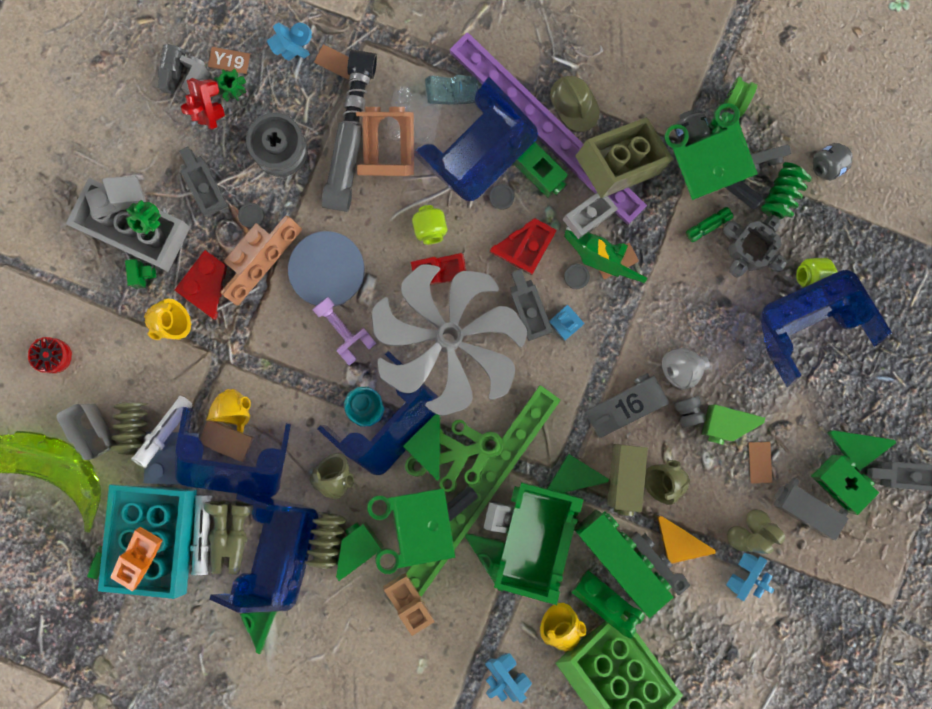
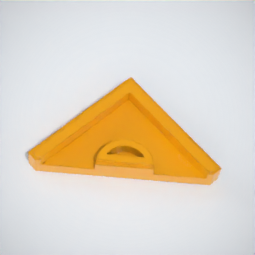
M657 516L666 558L671 563L716 554L715 549L663 516Z

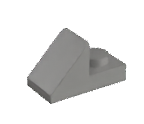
M136 176L102 179L104 186L84 192L92 216L96 219L127 209L133 203L137 204L140 200L146 202Z
M596 193L565 215L563 221L579 239L587 232L593 231L618 208L608 196L600 198L599 194Z
M496 501L489 502L484 529L508 533L515 506Z

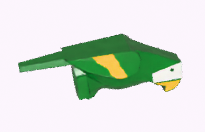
M567 227L564 237L578 252L583 264L616 277L621 275L642 283L646 282L647 277L621 264L628 245L624 243L612 244L607 239L587 232L578 239L571 229Z

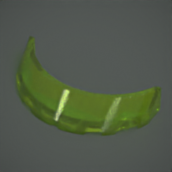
M16 431L12 435H0V473L28 475L55 485L74 501L83 518L84 532L90 533L101 500V485L92 463L89 460H84L76 452L74 446L55 437L51 438L41 433Z

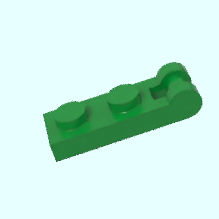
M589 570L582 575L571 592L627 638L634 636L636 625L641 624L645 617V614L640 609L631 606ZM622 614L628 618L627 621L620 618Z

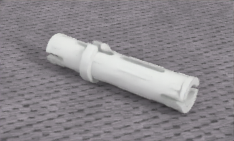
M178 396V399L153 432L145 436L144 439L146 441L131 458L132 461L143 468L147 467L157 451L165 447L164 442L193 406L188 399Z
M211 495L195 496L193 545H190V551H193L191 575H208L210 514L205 512L204 505L205 502L211 501Z

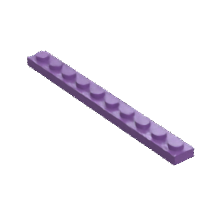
M467 32L450 48V54L596 194V189L575 157L584 144ZM629 188L608 196L618 208L614 213L627 225L647 206Z

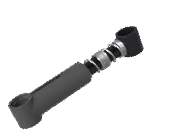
M351 49L349 53L347 72L350 75V90L347 92L344 107L346 112L343 113L344 121L338 123L328 181L324 186L322 195V208L348 212L350 209L352 184L363 131L358 126L361 123L359 122L360 116H356V112L364 111L366 101L364 93H367L365 88L369 85V80L374 79L376 72V53Z

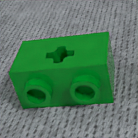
M831 455L811 477L842 508L848 510V513L859 515L879 494L873 487L875 483L865 474H860L855 469L856 464L847 456Z

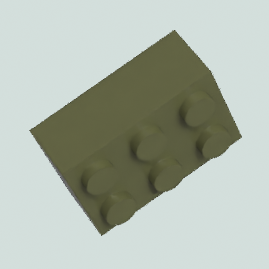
M647 117L587 139L575 156L600 198L660 175L673 160V157Z

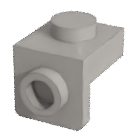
M182 55L179 60L190 71L181 88L188 95L190 92L186 80L191 78L199 81L208 80L210 73L205 68V63L194 56L187 58Z

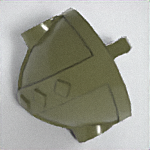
M341 453L331 454L324 458L315 467L310 476V483L313 485V488L325 497L331 498V500L343 497L347 489L354 484V477L350 473L347 458Z
M669 460L666 464L653 465L646 469L644 486L654 499L663 504H675L689 488V476L681 468L680 462L676 460Z

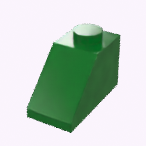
M356 522L345 530L347 536L341 542L336 574L338 581L349 575L384 547L366 522L361 526Z

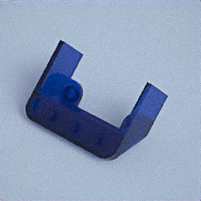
M850 270L836 272L767 304L762 310L760 321L766 350L786 387L792 386L802 376L791 358L794 348L789 338L790 335L831 316L843 329H853L861 325L874 347L878 346L892 334V331L854 272Z
M389 351L386 352L385 355L393 363L404 365ZM425 383L412 393H403L396 389L397 394L405 403L371 441L361 433L348 434L342 440L327 425H320L317 430L342 453L373 475H382L406 451L403 445L435 415L425 404L439 396Z
M183 407L175 449V478L179 484L187 487L262 498H271L278 493L291 423L286 422L281 449L267 448L259 454L256 467L202 459L204 452L202 441L196 436L188 435L193 407Z
M237 494V500L253 505V519L259 523H264L251 573L239 575L233 582L230 594H211L209 600L238 613L288 611L294 607L298 600L306 569L305 561H308L309 557L307 551L312 546L309 540L314 538V534L310 532L316 529L317 524L312 522L313 519H318L317 511L307 506L274 498Z

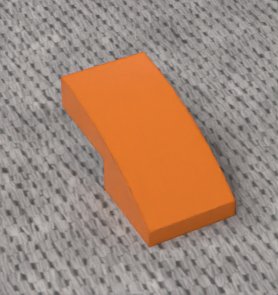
M142 527L136 529L126 552L119 556L110 578L131 591L135 590L151 565L163 540Z

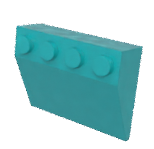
M109 485L98 591L175 599L187 594L191 555L190 545H192L197 490L173 487ZM142 527L163 541L144 577L136 589L131 591L110 577L119 556L126 552L134 531Z

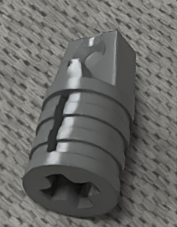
M164 44L158 67V88L164 93L174 94L183 68V64L179 59L182 55L185 56L186 51L175 45Z

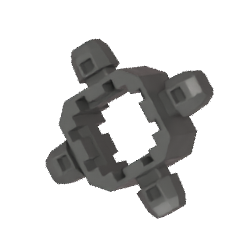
M771 215L763 223L760 221L750 222L742 229L740 228L741 225L735 221H729L722 229L724 234L730 239L734 238L728 247L730 256L735 259L729 268L730 274L738 278L747 270H759L767 266V264H769V268L776 272H781L787 265L786 259L780 254L776 255V252L782 246L780 236L775 233L780 226L779 218ZM753 232L761 240H766L765 244L768 246L762 258L756 261L750 254L744 253V248L741 247L747 235Z

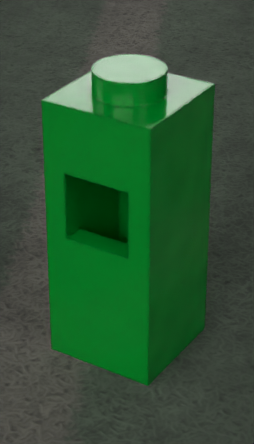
M526 132L507 149L506 157L547 198L553 193L557 196L567 186L565 181L568 174Z

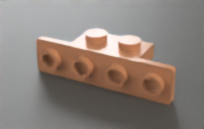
M287 215L270 234L255 223L223 261L236 274L224 287L221 294L235 305H239L300 234L302 228Z

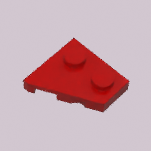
M534 218L526 223L524 227L510 234L502 242L491 247L490 253L533 275L557 230Z
M204 250L174 291L209 317L216 320L219 313L217 309L219 298L222 297V283L226 276L227 266Z

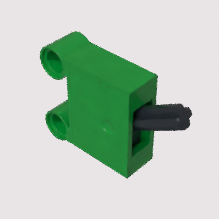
M723 103L714 112L716 123L726 129L685 145L689 138L687 129L681 124H673L665 131V141L673 148L692 200L726 188L751 209H756L763 201V197L742 180L758 173L738 121L740 117L739 109L734 104ZM729 107L733 110L734 116L730 122L724 123L720 120L719 114L722 109ZM673 129H681L684 132V138L681 142L672 143L669 140V134Z
M470 486L466 487L448 503H446L444 488L389 498L384 496L372 497L367 504L368 514L372 518L383 520L390 515L391 511L393 512L399 553H396L391 548H383L376 554L375 563L380 572L391 574L398 568L456 558L450 521L478 498L474 489ZM376 500H382L386 504V511L382 515H375L372 512V504ZM387 553L392 554L395 558L394 564L389 568L382 567L380 565L381 557Z

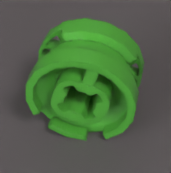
M738 76L724 103H731L737 106L740 117H742L753 99L758 84L744 82L742 77Z

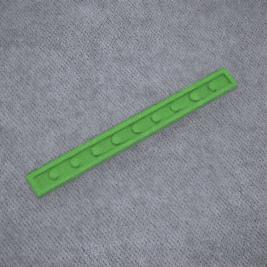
M541 385L538 386L502 437V452L498 456L488 459L481 472L480 483L468 485L474 489L478 498L450 521L454 550L561 401V399ZM477 474L474 476L471 482H474L477 479ZM448 559L410 566L406 574L421 597Z

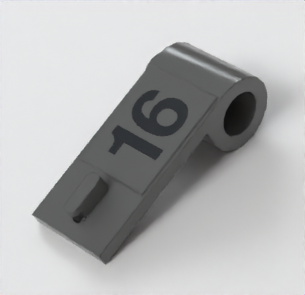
M648 373L636 378L634 380L635 385L585 411L599 439L669 403L655 375L649 377Z

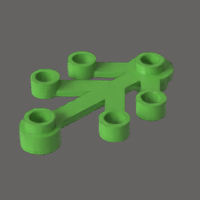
M455 420L451 426L453 433L458 436L465 435L476 442V444L465 446L445 435L440 429V444L452 450L440 454V465L454 461L447 475L441 479L440 488H444L445 492H453L457 487L456 480L468 458L477 454L479 455L472 469L466 471L464 479L470 485L479 484L481 472L488 459L498 456L503 450V440L497 433L486 432L481 434L468 427L467 423L463 420ZM462 423L464 425L463 431L457 432L456 426ZM489 441L495 442V447L492 450L487 449ZM410 456L405 463L407 473L415 477L424 475L426 470L423 467L419 471L414 470V465L417 461ZM473 472L476 473L477 479L474 482H470L469 475ZM446 480L452 481L450 489L444 487Z

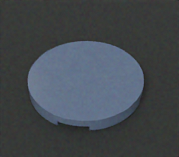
M323 231L305 237L296 245L289 259L288 275L293 289L303 300L317 306L325 298L329 297L335 304L333 307L346 303L361 287L365 275V265L359 249L349 238L336 232Z

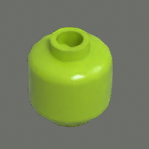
M433 205L420 207L419 211L412 217L415 236L419 241H423L425 245L441 242L448 232L443 211L434 208Z
M808 258L801 263L796 272L798 283L806 291L828 290L833 286L838 275L837 268L832 260L828 258Z

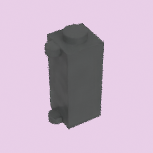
M792 478L789 484L786 483L785 486H781L775 495L776 501L773 504L775 507L825 538L837 540L849 519L846 517L848 510L841 508L838 512L797 487L799 480L796 478Z

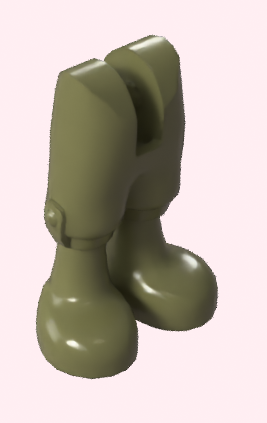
M216 500L205 502L204 510L206 513L213 515L215 528L212 529L208 537L212 574H222L223 558L229 557V574L239 575L244 545L248 540L246 532L243 530L245 518L253 514L254 504L244 501L232 502V527L230 533H227L226 524L229 501Z
M758 509L751 510L746 515V523L753 534L740 526H733L727 532L728 543L736 550L770 554L774 551L771 546L772 544L781 545L785 540V534L778 525L771 523L768 514Z

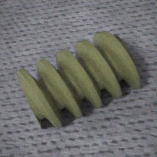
M122 402L114 405V408L120 410L121 413L113 415V419L120 421V424L113 425L112 429L119 431L120 434L112 436V440L119 442V444L111 446V450L123 455H135L137 453V448H140L144 443L138 440V438L146 436V432L140 430L139 427L147 425L146 421L139 418L148 413L140 409V407L148 405V403Z
M316 512L321 515V518L313 519L312 522L319 525V528L311 530L310 533L316 535L317 539L309 540V543L315 546V549L307 551V554L313 556V560L305 561V564L316 568L331 569V566L338 565L339 560L334 556L340 554V549L334 545H339L342 542V538L336 535L344 533V528L339 526V524L346 523V518L338 514Z

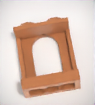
M365 107V112H356V116H363L364 164L357 165V175H414V112H405V107H389V112H381V107ZM385 117H393L400 125L401 164H379L378 127L381 120Z

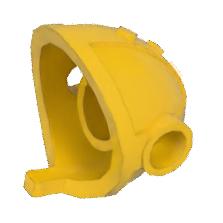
M165 298L148 308L144 315L145 324L149 329L147 334L154 340H161V338L179 340L186 337L191 330V319L187 310L174 299Z
M226 389L218 394L211 404L206 421L237 425V431L243 433L244 426L250 420V399L243 396L236 389Z
M557 603V605H552L545 612L541 621L540 635L545 644L562 651H571L577 646L581 636L586 635V627L582 621H579L577 614L570 605Z

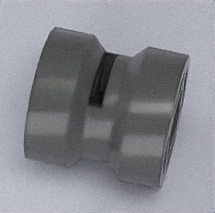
M699 396L674 403L676 411L680 412L681 415L679 421L682 428L707 421L705 413L700 409L701 401Z

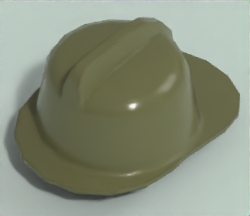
M565 76L557 80L551 88L550 98L562 122L567 128L575 132L590 130L596 125L600 113L598 103L584 80L576 76Z

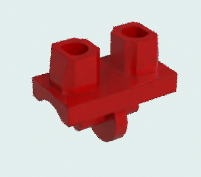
M195 78L186 80L190 94L185 96L187 103L181 105V112L185 115H190L192 121H197L200 125H207L211 130L217 128L216 121L225 117L222 105L218 102L211 103L210 97L219 94L217 82L210 79L199 81Z

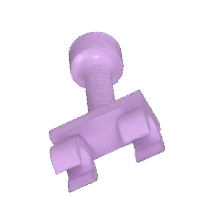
M327 297L312 310L318 317H327L326 319L332 323L331 325L345 339V343L338 347L336 351L350 366L357 359L348 349L349 346L359 338L368 349L372 348L376 342L364 328L354 335L351 334L350 330L346 328L345 324L333 312L335 304Z

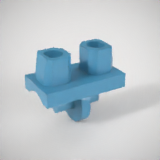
M278 22L273 26L276 34L269 38L267 43L274 54L279 55L281 53L288 61L296 55L304 59L310 55L309 51L302 47L307 45L312 38V32L308 25L296 23L290 29Z
M744 553L738 564L751 572L747 580L745 581L732 574L726 584L728 588L737 594V598L742 601L746 600L754 584L758 586L753 595L759 599L765 590L771 594L775 590L768 585L773 576L767 572L761 581L758 580L767 560L761 556L757 558L747 553Z
M505 653L497 659H489L485 663L492 673L486 679L490 685L486 692L489 698L497 695L501 702L507 699L508 695L512 702L518 700L519 703H522L527 698L524 693L532 685V682L524 673H519L512 679L508 672L517 663L510 653Z

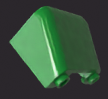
M521 482L520 487H514L511 502L516 504L500 565L494 564L491 579L495 580L494 588L557 605L560 595V582L563 579L574 528L578 520L576 516L581 512L584 501L582 497Z

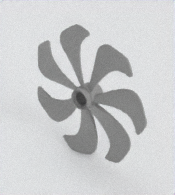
M420 265L403 280L401 285L402 296L418 314L437 327L438 331L411 326L396 319L392 315L387 297L380 300L372 309L373 331L375 337L385 345L402 346L429 340H435L436 344L417 359L404 365H394L379 358L378 372L380 378L400 392L412 393L417 391L428 377L439 352H445L448 359V376L444 392L438 398L427 402L425 406L440 416L462 411L470 405L473 395L468 379L454 351L459 347L478 362L489 376L491 385L489 399L493 400L505 396L511 387L515 375L514 363L500 353L464 343L462 339L468 335L496 332L509 336L518 347L522 348L527 337L525 325L513 309L499 306L483 314L461 330L458 323L470 300L480 292H498L499 290L498 285L490 275L473 271L459 272L453 278L449 294L450 322L445 323L430 293V282L439 272L440 268L434 265ZM443 334H451L455 341H446Z

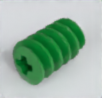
M784 162L783 168L778 172V177L774 180V186L769 190L770 195L765 198L766 204L761 206V211L767 216L775 215L780 220L784 217H793L794 213L789 208L796 209L799 206L793 199L801 200L803 198L799 191L807 190V185L803 182H810L812 177L800 166Z

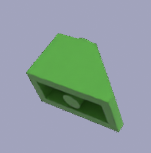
M708 405L707 421L704 422L701 435L709 436V442L723 445L724 441H735L765 422V418L719 405Z

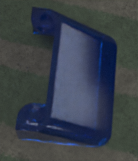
M491 77L484 81L474 98L476 106L483 114L444 153L432 144L418 147L414 152V156L465 201L478 199L536 141L538 136L535 124Z

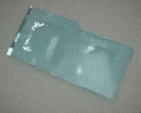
M455 75L452 78L429 76L425 79L428 104L457 105L480 102L478 81L475 77Z

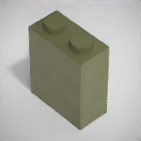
M613 444L607 505L614 508L613 512H618L619 515L634 516V511L642 512L648 448Z

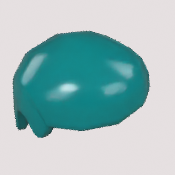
M356 387L348 393L344 401L346 416L360 427L372 426L379 422L385 410L380 394L370 387Z

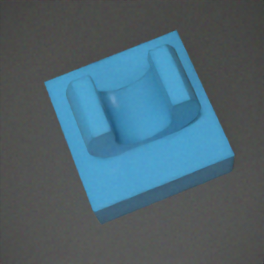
M569 305L564 307L549 321L550 325L564 341L585 324Z

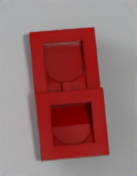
M463 253L439 258L431 257L411 262L412 272L420 265H434L440 268L439 272L430 282V285L452 282L455 275L459 272L467 271Z

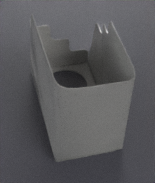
M75 404L56 415L68 441L73 443L76 451L80 452L84 460L95 459L110 451L111 446L117 445L115 440H112V434L96 404ZM83 413H86L93 426L92 429H86L82 426L81 416ZM95 435L103 438L105 445L108 446L106 450L97 451L93 447L92 440Z

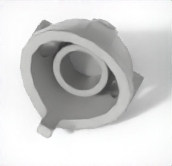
M684 347L667 352L662 360L664 375L673 386L681 390L697 385L702 378L704 370L710 367V362L706 356L700 357L696 352Z

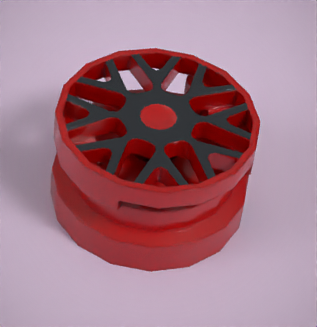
M42 337L31 344L28 350V360L30 365L39 372L58 374L70 365L72 352L65 341L51 337Z

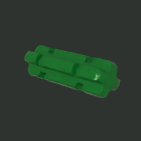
M724 207L717 214L711 215L698 223L697 226L686 231L688 239L691 242L697 241L702 235L705 236L730 221L734 217L730 208Z

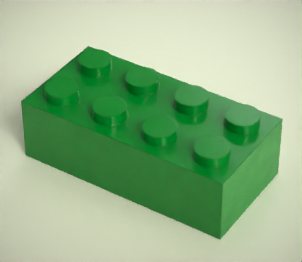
M595 509L574 528V531L650 619L674 598L669 592L672 587L657 571L654 573L651 571L654 565L644 554L642 555L640 551L637 553L634 551L637 545L623 531L620 533L617 531L616 528L619 524L606 511L601 513Z

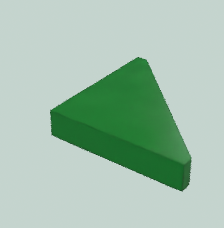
M435 414L403 447L438 481L440 479L441 417Z
M834 430L827 432L843 455L850 458L856 464L855 469L857 471L862 470L896 444V441L893 439Z
M568 454L547 489L565 493L608 483L609 479Z
M466 533L465 538L491 577L494 564L500 565L505 541Z
M234 590L231 596L237 604L240 617L247 633H249L256 653L261 654L279 607Z

